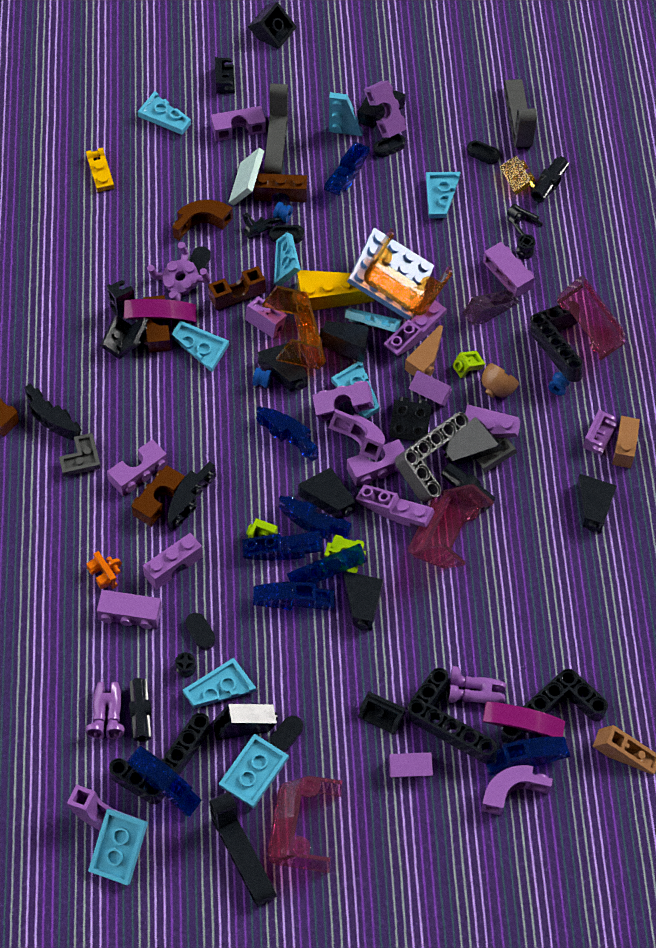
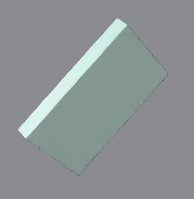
M261 148L255 150L240 163L229 204L236 205L253 191L264 150Z

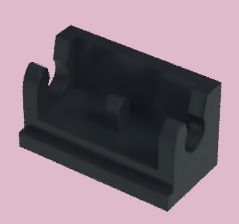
M215 57L216 94L235 93L234 65L224 64L232 62L231 58Z
M124 280L107 285L110 308L120 318L124 317V300L135 299L134 290L131 286L125 289L119 288L125 284Z
M368 691L359 709L358 718L395 735L405 716L406 708Z

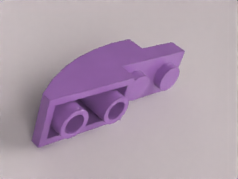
M432 299L411 321L408 319L384 343V346L397 356L403 354L435 329V324L447 313V309Z
M366 484L363 485L356 497L358 503L371 511L409 527L412 524L427 527L435 513L432 507L400 499L397 493Z

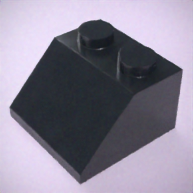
M277 1L266 5L248 25V28L258 40L279 49L297 26Z

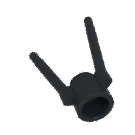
M517 204L511 205L507 211V215L510 217L508 221L514 225L520 235H523L524 232L516 221L520 222L525 217L541 226L543 225L538 220L539 216L521 208Z

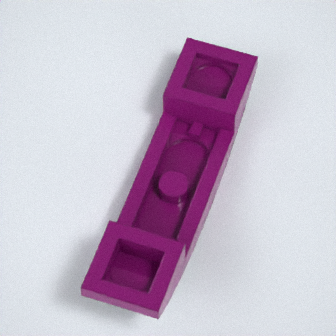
M164 299L124 300V319L140 320L145 317L196 323V304Z
M488 701L485 704L482 721L484 723L500 727L505 725L540 734L543 738L562 742L565 721L540 711L510 704Z

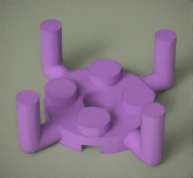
M184 242L178 243L182 253L181 260L170 261L163 273L157 272L153 265L147 267L153 279L163 280L165 287L170 291V299L175 301H181V295H186L190 290L195 289L199 282L209 283L211 281L205 268L200 270L201 275H199L194 263L188 261L189 251ZM180 274L185 275V278L182 281L177 280V277Z

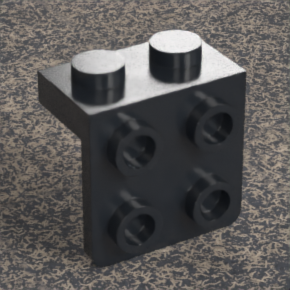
M118 315L114 316L100 347L116 358L123 354L126 355L130 350L136 349L141 341L139 338L147 329L146 323L148 319L144 317L131 325Z
M399 397L398 400H394L390 436L392 438L417 441L427 434L432 405L428 404L429 401L417 399V403L410 402V398Z

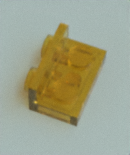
M516 155L499 166L515 195L529 186L534 189L535 185L533 182L536 180L531 172L528 173L526 171L528 166L524 159L520 161Z

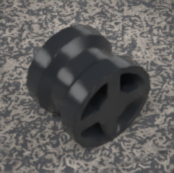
M183 652L176 657L175 666L178 675L190 677L195 673L196 664L192 654Z

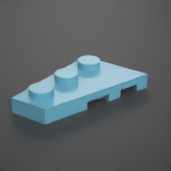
M287 232L276 240L274 284L279 287L301 270L293 235Z

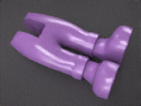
M452 666L448 702L455 703L457 700L463 699L465 702L485 704L487 701L505 703V695L498 692L506 691L507 683L486 677H464L461 675L459 667Z
M104 682L97 683L93 699L94 723L88 724L85 728V733L89 737L96 739L104 738L105 710L107 706L108 725L106 736L109 739H116L124 735L125 728L122 724H119L121 690L118 682L111 683V693H105Z

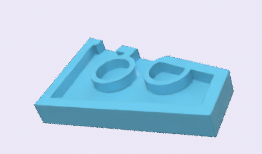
M156 91L152 93L138 110V117L181 135L191 125L190 118L177 108L174 109L170 106L169 102L166 99L160 98Z
M330 92L329 132L363 136V129L358 124L359 120L357 116L355 117L354 108L348 94Z
M426 172L429 218L447 217L461 172Z
M348 308L345 313V318H349L350 322H362L368 326L379 327L392 332H396L400 328L402 321L353 308Z
M183 321L178 323L171 334L173 340L211 372H213L229 346L228 340Z
M359 361L331 377V382L335 387L353 385L357 381H367L370 386L363 363ZM372 388L371 392L375 408L358 412L360 416L366 419L379 412L380 408Z
M234 658L183 689V694L193 708L257 692L254 684Z

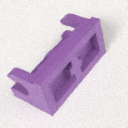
M258 296L247 305L245 320L274 338L277 335L278 328L280 330L283 329L287 315Z
M418 370L408 388L443 406L446 405L452 391L451 386Z
M599 409L585 437L583 448L603 455L616 427V423H614L616 418Z
M431 752L390 754V777L433 776Z

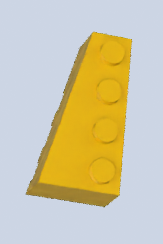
M300 270L297 273V287L303 312L374 302V299L347 282L351 273Z

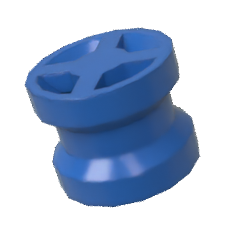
M278 202L273 212V218H282L283 222L288 223L293 212V206H285L282 202Z
M256 368L252 385H261L263 388L268 389L272 371H262L261 368Z
M556 372L548 388L552 393L561 396L566 393V387L570 385V381L561 372Z

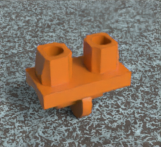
M99 551L93 553L94 559L86 563L88 571L91 575L98 571L102 572L100 576L95 578L100 589L110 585L113 589L116 588L118 584L116 583L117 578L115 574L118 575L121 572L119 567L122 565V562L118 558L112 559L111 556L107 557L105 561Z

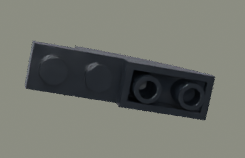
M31 383L24 387L26 397L30 401V412L37 421L52 432L70 440H74L75 436L81 435V427L77 422L73 423L66 409L62 410L59 405L53 407L48 400L45 401L43 399L41 391L38 388L35 389Z
M210 461L198 474L191 470L178 486L169 508L168 526L170 531L181 526L184 518L195 511L197 508L196 496L198 497L208 483L210 484L214 481L216 468Z

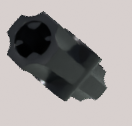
M562 156L556 157L550 167L543 170L539 182L531 191L534 201L538 203L544 202L550 192L556 190L561 177L569 167L566 158Z
M449 463L442 471L441 476L455 487L456 492L463 499L469 498L483 511L488 510L492 506L495 497L481 486L480 481L474 475H467L454 463Z
M135 678L130 681L131 702H129L134 741L147 742L151 739L150 718H152L151 703L148 697V683L146 679Z

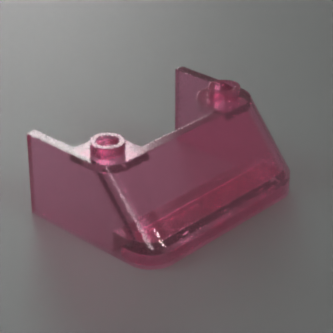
M584 275L577 278L557 296L559 306L563 310L566 308V310L570 311L589 336L591 341L589 346L595 354L598 352L600 361L625 344L623 328Z
M474 484L441 491V494L432 499L429 507L434 509L433 517L427 527H418L408 548L409 553L418 559L443 569L464 566L466 562L451 548L463 523L476 519L480 508L492 506L494 502Z
M306 776L285 782L279 787L268 847V858L271 863L330 873L331 858L310 855L309 841L305 837L295 836L301 796L314 797L320 793L341 797L342 780Z

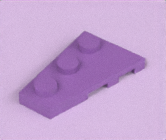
M467 404L465 414L469 422L474 417H477L495 438L518 437L520 428L519 417Z

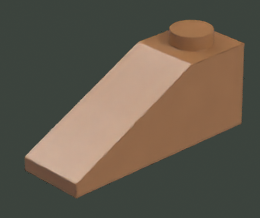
M439 325L405 360V370L415 376L418 370L429 376L433 374L443 326Z
M621 416L612 465L631 468L635 456L640 419Z
M614 725L599 729L593 744L595 749L609 758L651 775L655 774L656 753Z

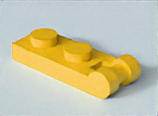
M98 148L97 151L93 152L91 150L86 151L97 192L115 189L103 148Z

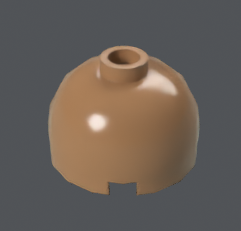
M493 363L488 364L482 374L481 381L486 389L485 393L492 398L495 396L500 398L508 397L519 385V382L511 374L508 376L504 369Z

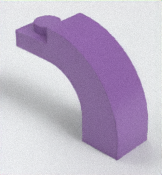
M336 409L328 428L356 440L361 446L359 454L377 461L385 442L383 432L371 421L354 413V416Z
M520 765L507 768L498 773L489 783L485 791L481 811L502 816L505 799L511 792L518 789H529L549 794L553 779L548 778L544 774H532L533 766Z
M77 784L67 802L68 807L76 816L98 830H101L106 810H115L103 803L95 791Z

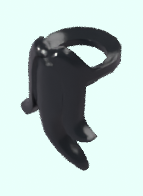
M245 212L242 214L246 224L244 235L250 239L267 229L273 228L272 224L280 222L282 218L263 220L260 217L259 221L255 222L251 215Z

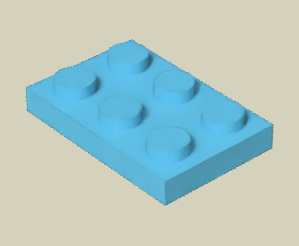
M254 734L219 782V787L227 792L229 791L233 796L254 809L289 759V755Z
M107 809L88 872L129 885L148 822L112 809Z

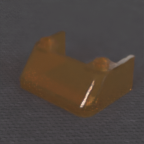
M390 228L375 250L364 272V280L368 285L413 314L423 315L452 276V268L448 266L439 280L432 276H426L421 279L419 284H416L388 265L392 260V252L387 246L394 237V230Z
M276 285L262 303V307L294 314L301 341L290 339L278 354L276 360L320 369L325 364L326 359L308 295L303 291Z

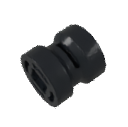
M523 234L518 238L516 254L520 258L529 259L533 256L536 243L535 238L529 234Z

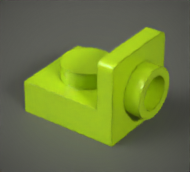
M477 351L459 353L452 364L460 378H464L468 371L480 370L486 365Z
M256 518L254 523L249 525L246 532L249 543H253L257 535L264 540L270 539L275 541L278 536V527Z

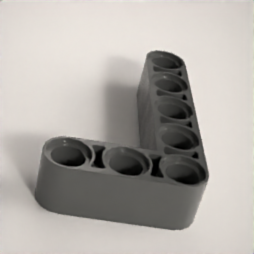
M522 79L504 80V93L514 147H532L537 123L536 109H528Z
M270 84V119L264 174H282L288 123V84Z
M458 412L444 420L395 458L397 468L422 502H428L441 494L440 484L423 459L450 440L469 423L467 415L463 412Z

